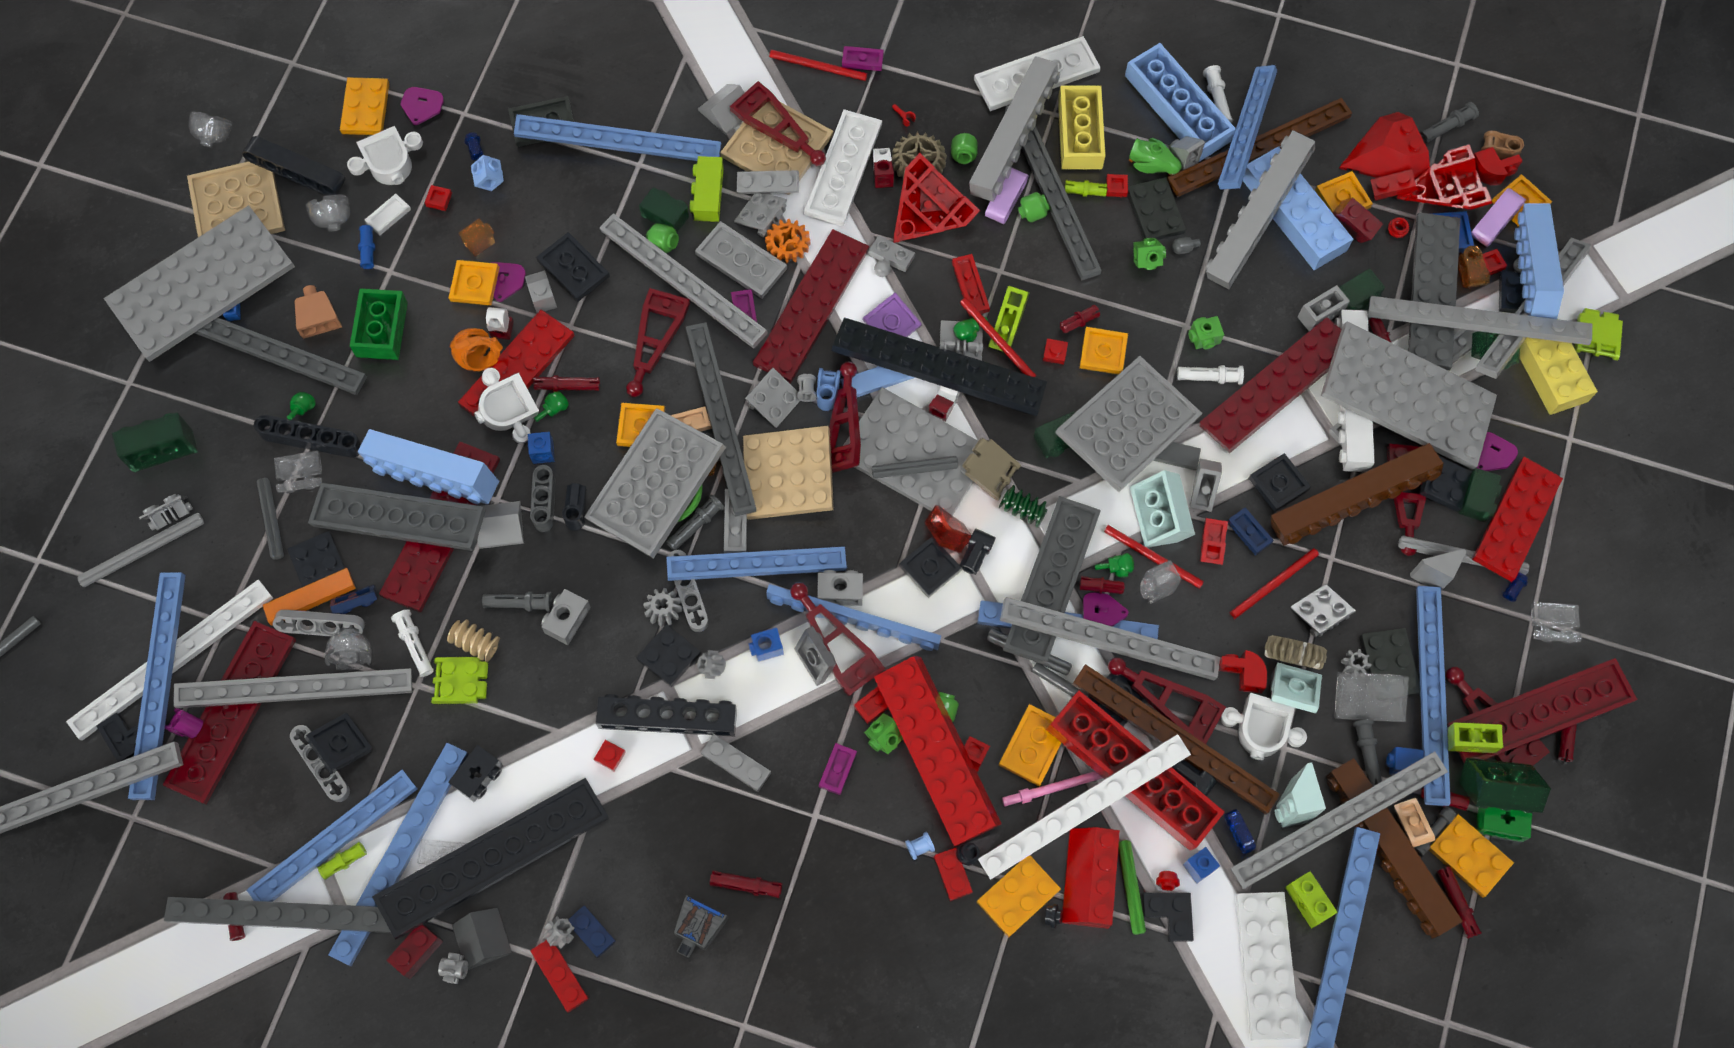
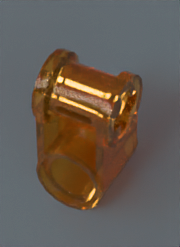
M1476 246L1467 247L1463 254L1458 257V268L1463 286L1465 288L1488 285L1490 275L1486 268L1482 251Z

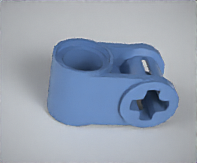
M819 368L817 406L823 411H830L834 408L837 391L840 386V370L832 372ZM824 396H829V397H831V398H830V399H823L822 397H824Z

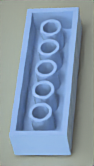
M1161 43L1128 62L1125 77L1180 140L1188 136L1202 139L1205 142L1199 162L1231 142L1236 128Z
M1279 146L1247 165L1243 182L1251 192L1260 185L1259 180L1263 172H1268L1274 154H1279L1281 150ZM1300 173L1273 220L1312 269L1316 270L1345 253L1350 247L1353 238Z
M1524 203L1522 212L1518 213L1519 228H1515L1514 239L1518 240L1516 253L1520 255L1518 268L1522 269L1520 282L1524 284L1522 297L1526 298L1524 311L1528 313V316L1557 319L1564 287L1550 203Z
M371 429L368 430L358 450V453L364 458L363 461L373 468L372 471L378 475L385 476V474H388L401 482L408 480L418 487L428 486L437 493H441V491L448 492L454 498L460 499V497H464L474 504H479L480 502L489 504L499 483V480L483 462Z

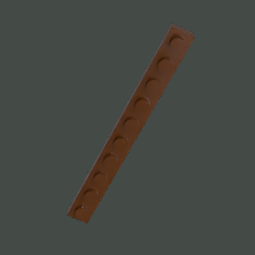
M1340 98L1257 136L1248 164L1278 146L1282 149L1281 143L1286 136H1290L1292 131L1306 137L1312 136L1350 118L1352 115L1351 110L1344 100ZM1229 150L1168 177L1167 181L1176 197L1220 178Z
M1085 664L1072 685L1160 744L1178 734L1191 754L1184 759L1197 769L1209 773L1218 783L1264 814L1270 812L1280 795L1278 792Z

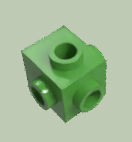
M1145 238L1144 241L1133 242L1134 263L1138 268L1153 270L1157 266H1163V259L1166 258V249L1159 240H1156V238Z
M1218 316L1196 319L1193 321L1188 332L1191 343L1194 342L1196 349H1210L1220 344L1224 336Z
M884 713L864 732L870 739L869 745L875 751L881 750L886 754L894 750L903 740L894 719Z

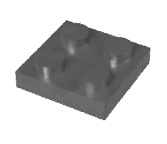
M812 626L805 629L794 650L816 686L826 681L836 663L834 655L824 645L821 634L816 632Z

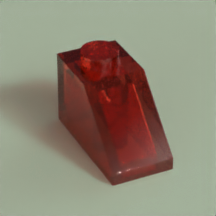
M938 505L934 506L925 521L926 526L939 546L958 553L962 552L972 536L964 523Z

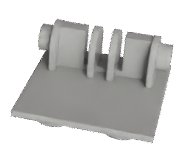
M756 193L734 220V223L758 229L757 233L759 236H767V230H771L772 224H776L781 215L786 211L785 207L787 205L785 203L787 199L766 193Z
M941 320L940 349H944V351L950 350L982 361L983 328L979 326L976 339L973 342L966 343V340L960 341L953 332L955 324L960 321Z
M774 368L764 376L745 398L748 401L747 406L752 410L755 408L775 428L800 402L797 398L798 391Z
M173 494L163 500L165 504L161 506L152 505L143 510L144 515L139 518L150 519L151 522L148 523L150 529L158 531L168 525L164 517L169 524L172 523L166 512L167 510L177 521L178 518L175 512L181 518L190 514L193 507L189 502L185 503L183 501L188 498L187 496Z
M1327 584L1291 606V609L1312 627L1310 633L1313 637H1321L1328 629L1332 630L1333 626H1338L1341 621L1349 619V615L1355 612V609Z

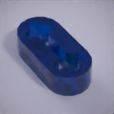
M1234 809L1225 813L1226 823L1241 852L1247 854L1256 850L1253 837L1240 812Z

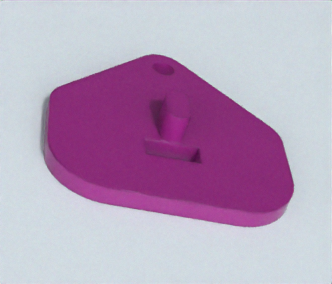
M411 87L404 92L401 107L414 125H419L440 113L444 98L438 91Z
M491 262L498 264L500 267L493 297L497 302H502L523 288L526 273L519 264Z
M1487 432L1478 467L1475 468L1476 471L1487 472L1508 468L1517 457V447L1503 438ZM1494 446V447H1496L1497 449H1499L1500 451L1498 452V451L1494 450V449L1491 448V447Z
M1088 593L1083 598V619L1113 627L1128 616V610L1108 594ZM1095 608H1099V613H1095Z

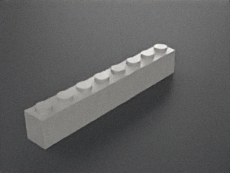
M1037 56L1034 57L969 182L971 195L994 202L996 196L1001 194L1005 178H1009L1013 163L1018 161L1021 147L1026 145L1030 130L1033 131L1035 128L1036 118L1042 114L1046 99L1050 98L1054 83L1057 84L1059 81L1058 62Z
M1292 131L1290 136H1286L1281 143L1282 149L1279 154L1275 153L1272 157L1271 167L1268 172L1264 171L1261 175L1260 185L1250 193L1248 198L1250 201L1246 207L1243 206L1239 211V219L1236 224H1232L1228 229L1227 239L1225 242H1220L1214 260L1210 259L1207 263L1205 270H1207L1208 279L1227 289L1231 288L1315 150L1314 140L1295 131Z

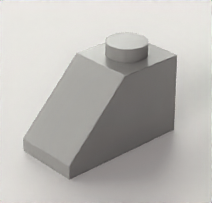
M1185 136L1181 140L1177 139L1170 144L1169 150L1181 161L1182 168L1179 172L1198 164L1205 145L1202 139Z
M545 270L525 276L536 313L540 310L545 312L557 308Z
M1200 458L1194 479L1190 508L1212 512L1222 475V463Z

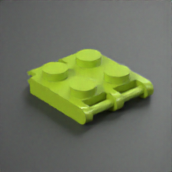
M1584 308L1582 313L1577 316V322L1592 324V341L1590 345L1575 344V351L1577 353L1581 351L1592 353L1597 357L1600 355L1608 356L1618 361L1623 321L1619 320V314L1603 312L1600 317L1599 310Z
M478 657L434 658L436 677L433 678L435 691L431 703L471 704L478 703V699H486L487 683L486 681L479 680L487 679V662L481 661Z

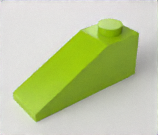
M1012 286L1007 288L994 328L1010 347L1012 346L1030 294L1028 291ZM991 338L989 347L1002 351Z

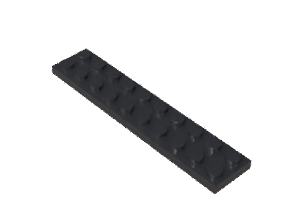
M844 317L831 350L1034 416L1038 415L1047 381L950 350L944 351L940 347Z
M585 777L375 894L372 898L396 940L608 820L609 816Z

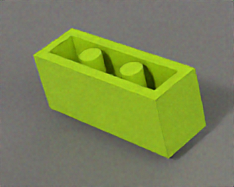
M698 156L697 164L693 165V177H696V182H692L691 186L694 200H690V213L694 214L695 221L719 222L724 171L722 157Z

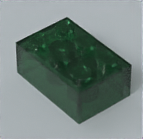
M178 412L165 414L163 417L155 420H145L139 425L123 427L119 431L112 433L117 456L133 472L198 452L193 431Z
M1466 758L1459 783L1475 805L1484 809L1492 807L1504 811L1521 810L1525 813H1543L1551 790L1550 786L1533 765Z

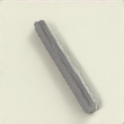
M196 513L79 575L77 577L78 582L82 587H86L204 524L202 516Z
M1401 536L1398 547L1401 549H1405V547L1417 549L1416 552L1433 556L1462 549L1408 536ZM1465 549L1466 554L1462 562L1482 566L1472 560L1476 551ZM1523 562L1518 572L1520 575H1526L1529 572L1528 563Z

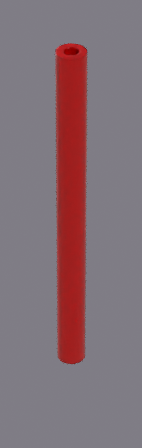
M770 51V58L862 81L867 79V73L784 52Z
M966 297L962 299L960 304L1025 375L1036 377V374Z
M1107 525L1104 530L1106 534L1200 589L1203 580L1112 526Z
M1315 548L1311 549L1230 611L1231 616L1234 619L1239 617L1319 555L1318 551Z

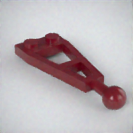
M759 81L730 106V111L747 125L797 153L803 150L810 156V161L814 166H822L825 163V153L821 150H814L808 145L809 138L776 96ZM768 101L783 118L774 129L752 117ZM790 127L799 140L795 142L781 133Z
M652 288L649 289L642 308L633 365L637 372L634 380L630 381L626 386V391L631 397H638L643 393L642 380L645 373L651 374L680 328L688 311L690 299ZM649 312L675 319L662 340L646 336ZM644 345L656 348L648 363L641 362Z
M845 362L841 365L840 373L844 377L843 388L837 391L829 425L832 473L856 467L860 464L861 439L857 392L852 387V378L857 374V367L852 362ZM847 398L848 412L843 413ZM849 422L850 444L835 448L840 424Z
M1389 444L1387 447V462L1419 447ZM1401 492L1399 496L1394 498L1399 528H1405V536L1414 538V529H1418L1420 526L1426 500L1425 496ZM1404 502L1417 503L1413 519H1407ZM1407 547L1401 549V552L1407 556L1417 553V549Z
M798 582L792 585L790 589L791 596L795 600L801 601L809 611L805 615L810 627L813 626L816 632L821 634L823 643L828 651H830L828 643L842 633L865 655L842 673L837 663L832 670L835 679L848 696L885 669L874 652L821 604L817 607L808 596V588L804 583ZM819 613L836 628L825 638L814 618Z
M1112 658L1108 663V670L1111 674L1123 675L1133 681L1131 687L1161 715L1204 744L1208 742L1226 708L1224 705L1206 694L1141 670L1137 674L1126 667V663L1122 658ZM1144 680L1164 688L1158 699L1142 685ZM1172 691L1201 702L1188 726L1165 706Z
M1451 667L1446 671V680L1450 684L1457 685L1466 695L1462 701L1470 714L1479 711L1473 701L1476 698L1487 707L1498 704L1480 688L1473 691L1464 680L1462 669ZM1538 739L1515 748L1507 755L1502 753L1495 756V758L1512 780H1515L1550 751Z

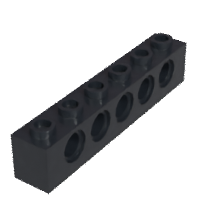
M606 694L605 697H598L596 725L598 729L712 736L715 734L716 736L735 737L737 706L732 704L731 701L725 700L719 701V703H710L709 700L705 699L687 702L684 698H674L673 701H667L662 697H651L649 700L641 699L640 696L629 695L628 698H619L615 694ZM619 708L627 709V713L624 716L616 715V711ZM648 709L650 714L647 717H639L641 710ZM666 710L673 712L672 717L669 719L661 717L662 713ZM692 711L696 713L694 719H684L687 712ZM711 713L719 715L716 721L711 722L707 720V716Z

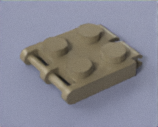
M980 438L972 450L975 454H970L962 466L967 470L966 476L992 498L999 501L1001 492L1006 485L1010 484V478L1016 470H1019L1021 464L992 439ZM1012 466V469L1010 470V472H1009L1008 475L1006 476V473L1008 472L1009 468ZM1002 481L1003 483H1002L1001 486L999 487L998 491H996L998 485H999L1000 482Z

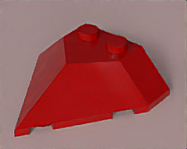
M1396 112L1379 117L1340 165L1339 169L1347 170L1348 168L1359 171V174L1375 178L1412 169L1416 180L1430 168L1429 151L1413 118Z
M1470 144L1446 152L1443 155L1444 158L1438 164L1434 163L1415 180L1416 191L1397 196V199L1467 210L1492 204L1487 187L1482 186L1477 173L1475 157Z
M921 153L905 168L893 243L964 227L980 211L938 172Z

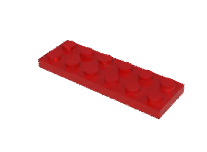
M540 310L500 354L498 362L489 368H494L499 372V382L519 373L528 389L534 383V376L539 377L575 336L574 332L543 310ZM482 376L458 401L459 406L474 417V412L478 411L480 397L484 390L489 387L483 383Z
M1523 457L1472 560L1510 582L1515 580L1563 478Z

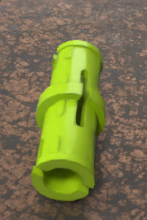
M1066 180L1065 191L1069 194H1081L1083 197H1087V195L1106 197L1107 184L1089 183L1088 180H1084V182Z
M359 841L343 852L339 851L335 854L334 858L318 866V871L322 878L326 880L338 871L348 869L350 864L367 855V851Z

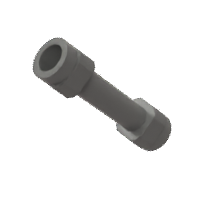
M1447 806L1438 813V819L1431 826L1435 837L1445 825H1449L1456 817L1454 810ZM1431 842L1414 847L1420 857H1423L1431 848L1429 845Z

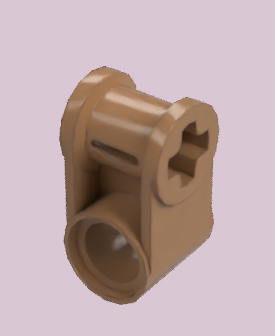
M1488 131L1484 134L1483 139L1485 143L1481 151L1493 147L1499 159L1503 160L1518 154L1520 155L1524 147V141L1518 136Z

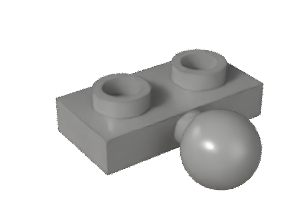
M880 236L876 238L868 254L880 260L874 266V272L879 277L888 276L891 271L890 266L906 272L915 258V252Z

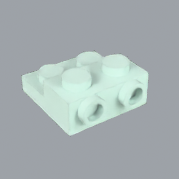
M1277 662L1272 674L1271 701L1316 713L1319 708L1322 675Z

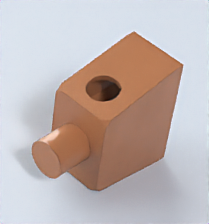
M313 285L304 287V296L295 299L296 328L301 337L304 339L342 328V324L325 291L317 292L316 287Z

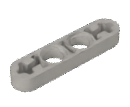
M674 550L668 557L687 555L681 550ZM692 579L687 586H681L678 583L679 580H675L674 583L690 629L694 632L704 631L708 627V617L695 579ZM688 596L697 597L698 601L694 606L686 605L685 600ZM695 611L698 612V616L700 619H704L701 621L700 626H697L696 623H692L695 621V617L693 614V612Z
M280 610L276 613L273 620V626L279 632L345 638L360 637L365 626L364 620L356 615ZM302 620H309L313 625L306 626L302 623ZM325 622H333L336 627L329 628L325 625Z
M304 725L294 727L290 732L291 742L327 796L335 802L346 800L350 794V789L339 771L331 774L328 778H321L320 771L325 767L319 757L315 760H309L308 753L312 750V747L309 744L305 745L304 742L298 739L300 732L308 734L312 731ZM333 781L338 787L342 788V794L339 796L337 794H333L335 793V789L330 784Z

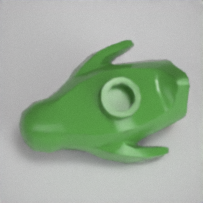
M1138 138L1135 140L1129 161L1136 162L1133 166L1137 170L1144 173L1167 172L1170 176L1181 170V161L1173 155L1163 142L1154 138H1150L1149 141Z

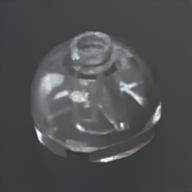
M191 112L188 127L192 136L200 140V145L212 147L213 144H221L227 140L231 133L232 122L218 116H207L206 113Z
M345 195L324 196L323 200L318 203L314 199L306 204L311 221L320 228H327L330 232L341 229L340 226L346 223L351 213L348 197L345 198Z
M344 629L328 640L324 661L329 667L330 663L336 665L338 670L351 671L362 669L364 663L371 664V645L368 639L361 633L353 629Z

